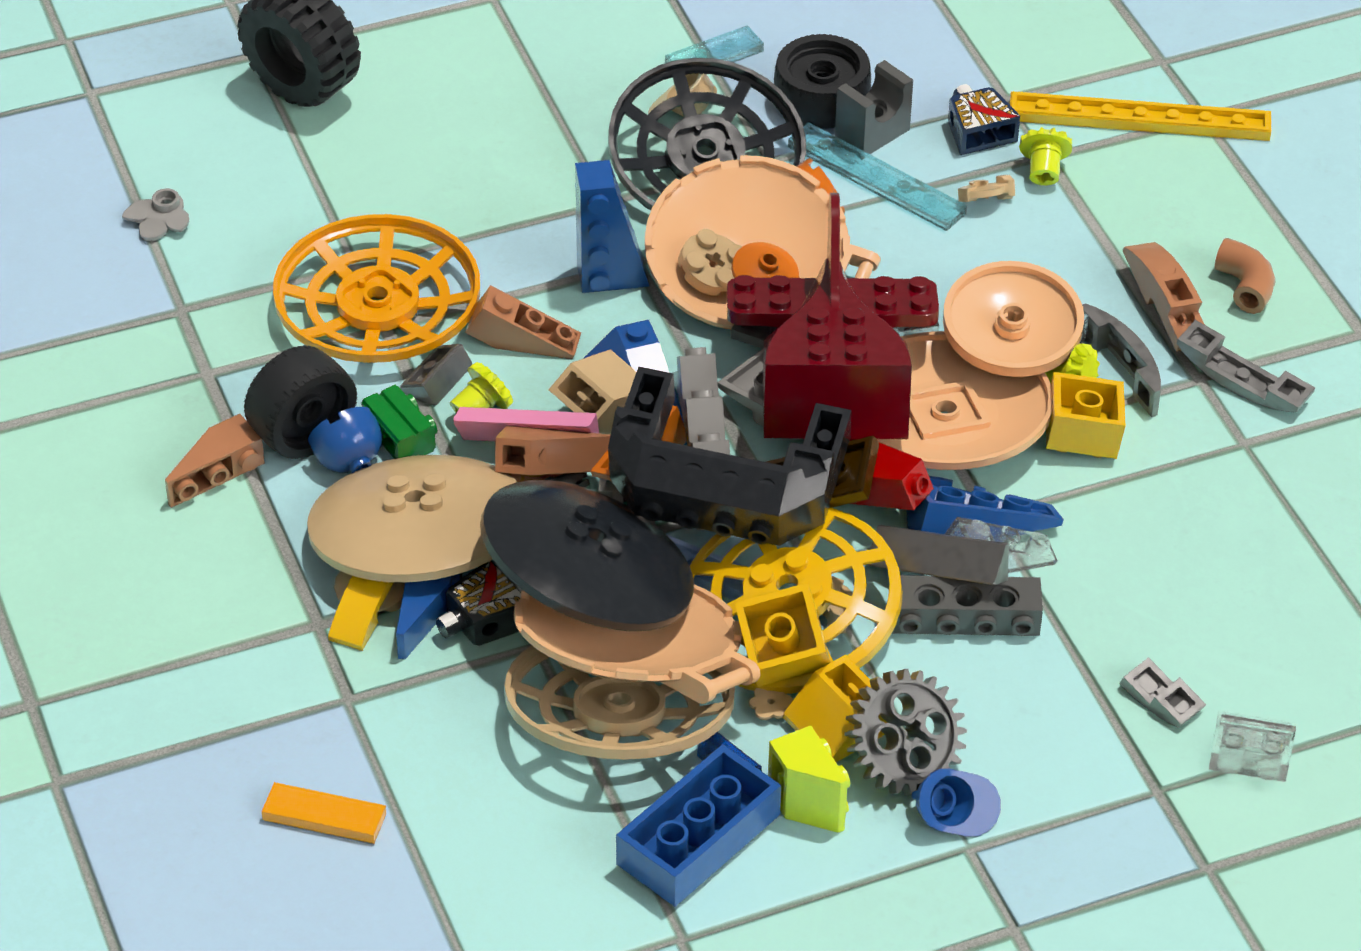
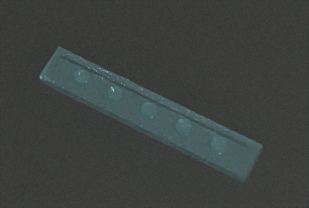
M809 122L803 126L806 135L805 157L811 158L820 165L945 231H948L966 215L967 205ZM791 136L788 138V148L794 150V142Z

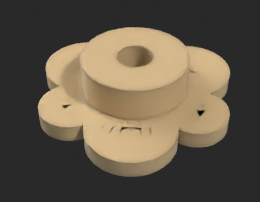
M756 688L754 697L749 700V706L755 709V715L761 720H769L773 717L782 719L783 713L791 704L793 698L790 695L784 694V692Z

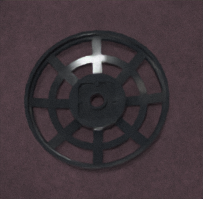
M687 58L658 65L643 73L626 88L612 111L608 129V151L612 166L620 182L638 202L651 211L655 202L636 188L624 171H643L653 187L662 193L667 186L654 173L653 170L670 168L681 179L693 172V167L718 158L720 162L739 160L740 156L745 155L747 150L763 146L764 157L774 159L773 142L792 135L794 142L795 159L793 165L797 166L805 161L806 135L801 118L794 105L783 91L768 78L750 68L730 61L715 58ZM713 74L739 82L731 97L711 92L690 93L686 75ZM673 78L677 96L663 101L651 110L648 115L632 104L636 97L649 87L663 80ZM750 88L760 92L771 101L783 115L786 123L768 130L760 117L743 104ZM706 103L725 108L719 117L710 114H697L694 104ZM681 106L684 119L676 123L672 129L658 122V119L664 114ZM624 114L641 126L637 138L638 158H619L617 136ZM736 114L747 120L756 130L757 134L743 138L739 130L732 124ZM650 132L667 142L665 155L647 156L646 143ZM707 146L714 153L703 155L698 152L697 148Z

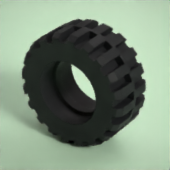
M250 0L241 9L237 24L239 28L237 33L238 40L242 42L241 50L244 56L248 57L250 61L249 66L253 72L256 71L261 77V82L265 86L268 85L278 97L283 96L288 103L298 104V106L302 107L321 105L353 80L358 73L361 60V51L358 50L360 43L358 36H355L353 33L354 27L351 21H347L344 16L345 12L340 5L337 6L332 0Z

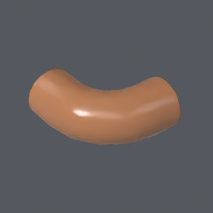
M1225 238L1217 252L1215 269L1241 280L1233 294L1234 301L1241 310L1251 314L1260 313L1269 302L1276 283L1272 266L1258 250L1242 242Z

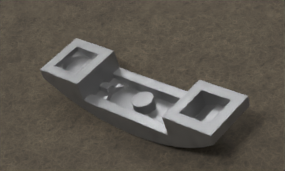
M1086 303L1082 304L1084 311L1082 337L1097 351L1108 348L1135 379L1133 396L1151 417L1158 415L1161 394L1160 373L1146 345L1130 328L1117 318L1097 307Z
M1197 320L1177 340L1176 344L1183 353L1206 375L1231 392L1256 404L1280 411L1297 412L1315 391L1314 386L1287 371H1284L1278 378L1222 346L1225 336Z

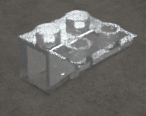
M1218 710L1209 770L1286 782L1296 732L1295 722Z

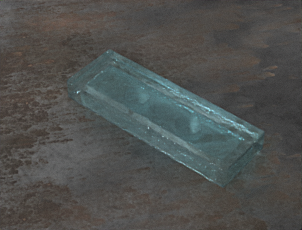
M747 25L665 55V63L687 58H715L736 62L764 52V42Z

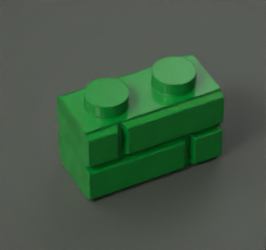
M395 384L381 390L380 394L375 393L362 400L361 407H368L379 423L382 434V446L394 459L427 455L434 451L436 448L435 435L438 433L436 423L430 415L424 416L420 412L418 403L412 394L405 395Z

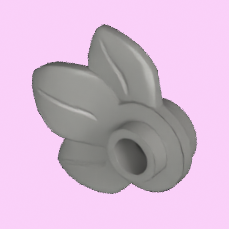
M170 188L156 191L152 199L134 202L122 215L124 220L140 223V237L145 241L160 239L165 236L168 230L182 232L189 224V214L183 209L182 197L179 196L177 191Z

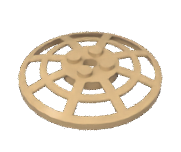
M532 645L512 662L505 680L504 696L507 709L513 719L526 732L558 749L602 759L628 760L653 758L691 748L718 732L728 721L734 708L735 687L721 692L723 702L700 706V703L683 695L688 708H665V697L676 692V690L665 684L658 686L654 682H626L598 676L591 678L588 673L576 670L560 662L558 663L564 671L551 678L543 689L540 690L521 682L523 677L533 667L550 658ZM716 670L708 672L713 679L724 675ZM572 680L579 685L575 690L574 699L555 694L562 686ZM517 693L539 701L540 713L546 724L535 723L520 710L516 702ZM551 706L572 710L576 719L559 723L552 713ZM718 714L714 720L703 728L678 738L694 725L697 718ZM684 719L678 727L669 733L656 728L663 720ZM588 729L591 732L604 736L602 741H596L573 732ZM643 735L650 739L634 743H618L620 737Z

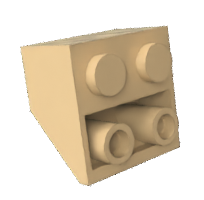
M610 349L570 363L548 390L573 412L597 413L599 434H611L617 406H625L636 371Z

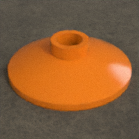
M753 242L746 244L736 252L732 261L734 278L740 275L760 278L783 275L788 278H799L798 266L793 257L784 249L771 243Z

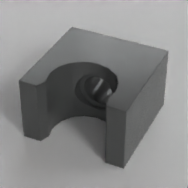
M885 60L876 65L874 83L866 96H863L846 83L837 88L835 139L862 158L867 157L910 130L913 79Z

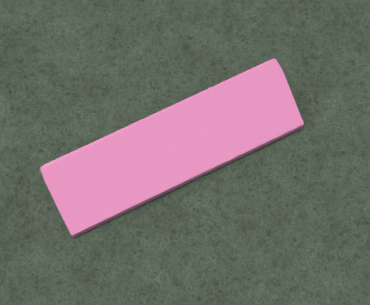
M460 407L453 418L454 425L463 440L495 442L496 436L506 426L599 433L597 413Z

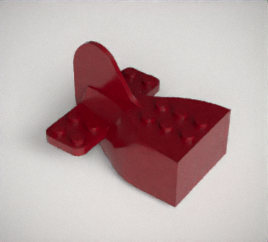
M830 193L827 258L817 278H788L783 275L760 278L740 275L728 281L727 319L730 323L741 326L778 327L764 340L763 436L764 438L805 439L815 404L819 403L852 410L850 439H860L873 435L876 439H909L912 364L906 341L893 328L929 327L938 323L939 303L937 285L922 276H916L911 279H893L889 276L847 278L840 261L839 193Z

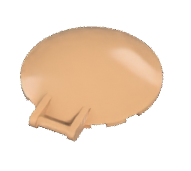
M742 155L739 160L720 162L718 158L693 167V172L680 180L676 178L664 189L648 217L645 230V253L653 279L665 296L686 314L709 325L731 330L734 324L730 323L727 319V291H721L719 295H708L692 287L684 278L686 272L683 270L682 265L679 268L678 257L685 242L691 236L697 235L701 229H710L742 247L753 242L771 243L784 249L793 257L798 266L799 278H817L827 258L829 194L823 188L817 189L820 186V181L806 171L773 158ZM840 207V261L844 272H846L850 264L859 267L855 278H869L872 271L877 270L881 258L873 251L850 244V236L845 223L846 218ZM709 260L711 267L715 268L718 265L716 262Z
M695 584L691 602L685 613L672 624L649 631H621L584 623L544 605L524 590L521 591L519 601H515V624L521 635L532 646L566 666L591 675L626 682H661L700 704L714 700L716 695L740 684L750 685L757 682L760 678L758 665L737 653L741 644L742 631L739 621H735L732 618L733 610L713 593ZM713 670L724 674L712 680L703 676V674Z

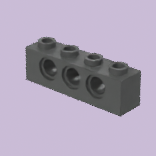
M900 575L903 591L901 611L891 634L1040 636L1043 614L1040 577H1008V581L997 585H989L938 576Z

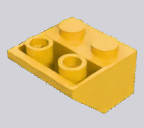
M845 654L813 673L783 713V719L795 731L812 726L819 738H824L828 742L832 757L835 762H838L854 753L847 751V748L855 744V738L845 736V732L854 730V724L847 721L846 716L857 714L858 711L850 703L858 699L864 700L858 690L867 686L871 688L870 679ZM879 714V719L884 723H888ZM881 731L878 734V739L884 736V733Z

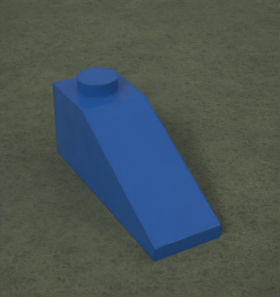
M462 573L435 580L405 582L396 632L398 659H406L436 625V618L447 612L446 592L449 587L462 579Z

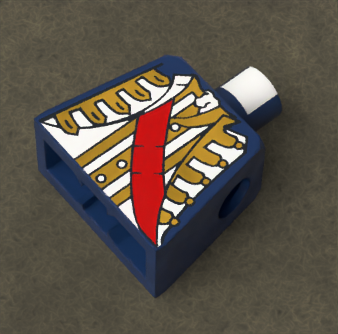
M963 84L954 90L953 96L949 99L948 123L960 155L1018 142L1020 115L994 88L987 87L973 91L969 85Z

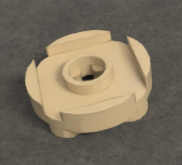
M701 229L697 235L691 236L685 242L678 257L679 268L682 265L683 270L686 272L684 278L692 287L708 295H719L721 291H727L728 281L734 279L732 261L736 252L742 246L735 244L725 236L716 234L710 229ZM709 260L716 262L718 265L715 268L711 267Z

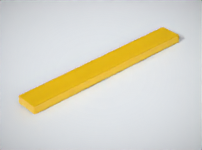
M1014 91L1011 92L1010 106L1020 115V122L1270 141L1271 111Z

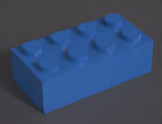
M722 744L616 834V865L676 907L780 815L781 784Z

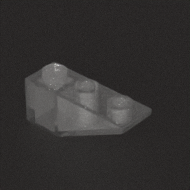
M956 517L945 532L946 535L1009 544L1008 573L1055 565L1058 561L1047 535L1039 532H1030L1010 526H1000Z

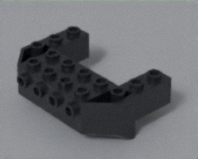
M638 366L625 406H617L608 445L610 479L635 515L650 521L660 520L679 524L687 529L697 528L715 532L720 536H735L749 539L757 544L768 543L777 546L825 523L851 438L852 410L816 403L803 445L790 442L783 466L662 441L661 438L675 400L674 373Z

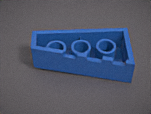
M610 160L575 163L577 269L582 293L650 287L644 258L632 228L626 206L624 205Z

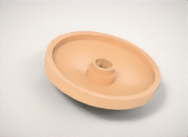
M1020 261L992 262L968 271L951 286L947 293L943 310L944 332L953 349L964 360L981 370L1010 377L1038 375L1060 366L1069 358L1074 347L1080 343L1084 325L1083 306L1074 289L1054 272L1035 264Z

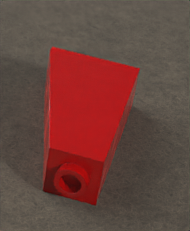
M879 442L869 499L850 504L915 510L934 488L921 458Z

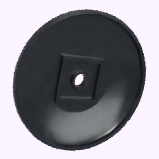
M528 480L516 482L495 492L488 500L481 515L480 530L482 539L488 553L497 566L510 580L530 596L566 616L584 623L613 630L649 631L668 626L677 621L685 613L694 593L693 575L680 549L653 522L635 515L629 506L605 494L558 481Z

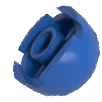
M354 407L338 413L339 420L332 424L327 419L312 430L308 437L312 452L320 464L337 473H354L359 469L371 466V461L375 459L382 446V434L379 423L368 407Z

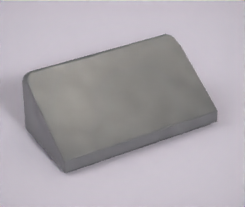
M462 344L441 345L433 349L400 385V389L406 395L412 394L415 399L430 405H437L468 371L467 369L472 365V361Z

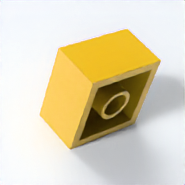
M1053 372L1051 380L1052 414L1046 429V449L1064 453L1072 452L1092 455L1098 458L1117 459L1126 426L1124 382Z
M808 582L734 602L748 659L754 661L760 669V678L756 682L758 687L815 672L830 663L817 609Z

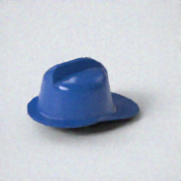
M949 768L938 769L930 773L920 784L918 790L913 791L911 795L916 800L918 813L928 826L938 831L962 836H980L988 832L997 823L1001 812L1000 796L997 788L989 779L978 774Z

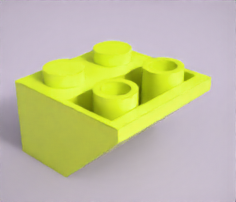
M812 726L769 741L768 776L781 784L780 811L784 818L837 833L844 831L846 813L849 811L847 788L850 787V778L846 769L842 765L838 766L833 759L828 742L824 738L820 739Z

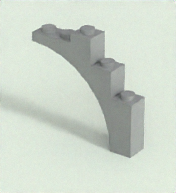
M706 347L685 349V356L677 357L678 371L672 372L674 373V388L676 389L681 406L687 446L730 455L729 440L725 439L722 396L718 394L715 353L706 354Z

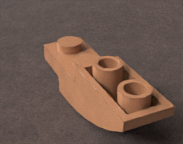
M1156 242L1125 246L1123 253L1146 304L1155 305L1176 352L1182 351L1176 344L1178 338L1195 320L1204 324L1199 313L1202 301L1195 287L1176 259Z

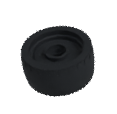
M832 34L806 35L786 44L778 54L774 72V84L792 102L801 118L803 126L815 129L835 128L837 88L843 84H848L863 96H866L871 89L869 57L861 46L847 38Z
M309 345L293 347L272 358L254 377L245 396L244 413L252 429L274 451L286 458L302 459L314 455L308 442V437L312 430L326 419L332 424L340 419L339 412L354 408L357 405V388L347 372L323 351Z

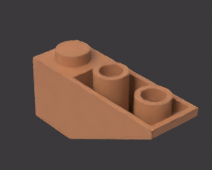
M491 285L478 301L465 331L466 334L495 349L573 359L581 336V332Z
M237 414L209 427L167 476L165 484L168 505L171 508L265 464L262 438L252 429L241 414Z
M506 426L496 436L495 472L522 475L591 472V469L608 450L611 434Z

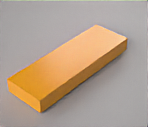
M274 782L261 812L262 820L375 844L386 816V805Z

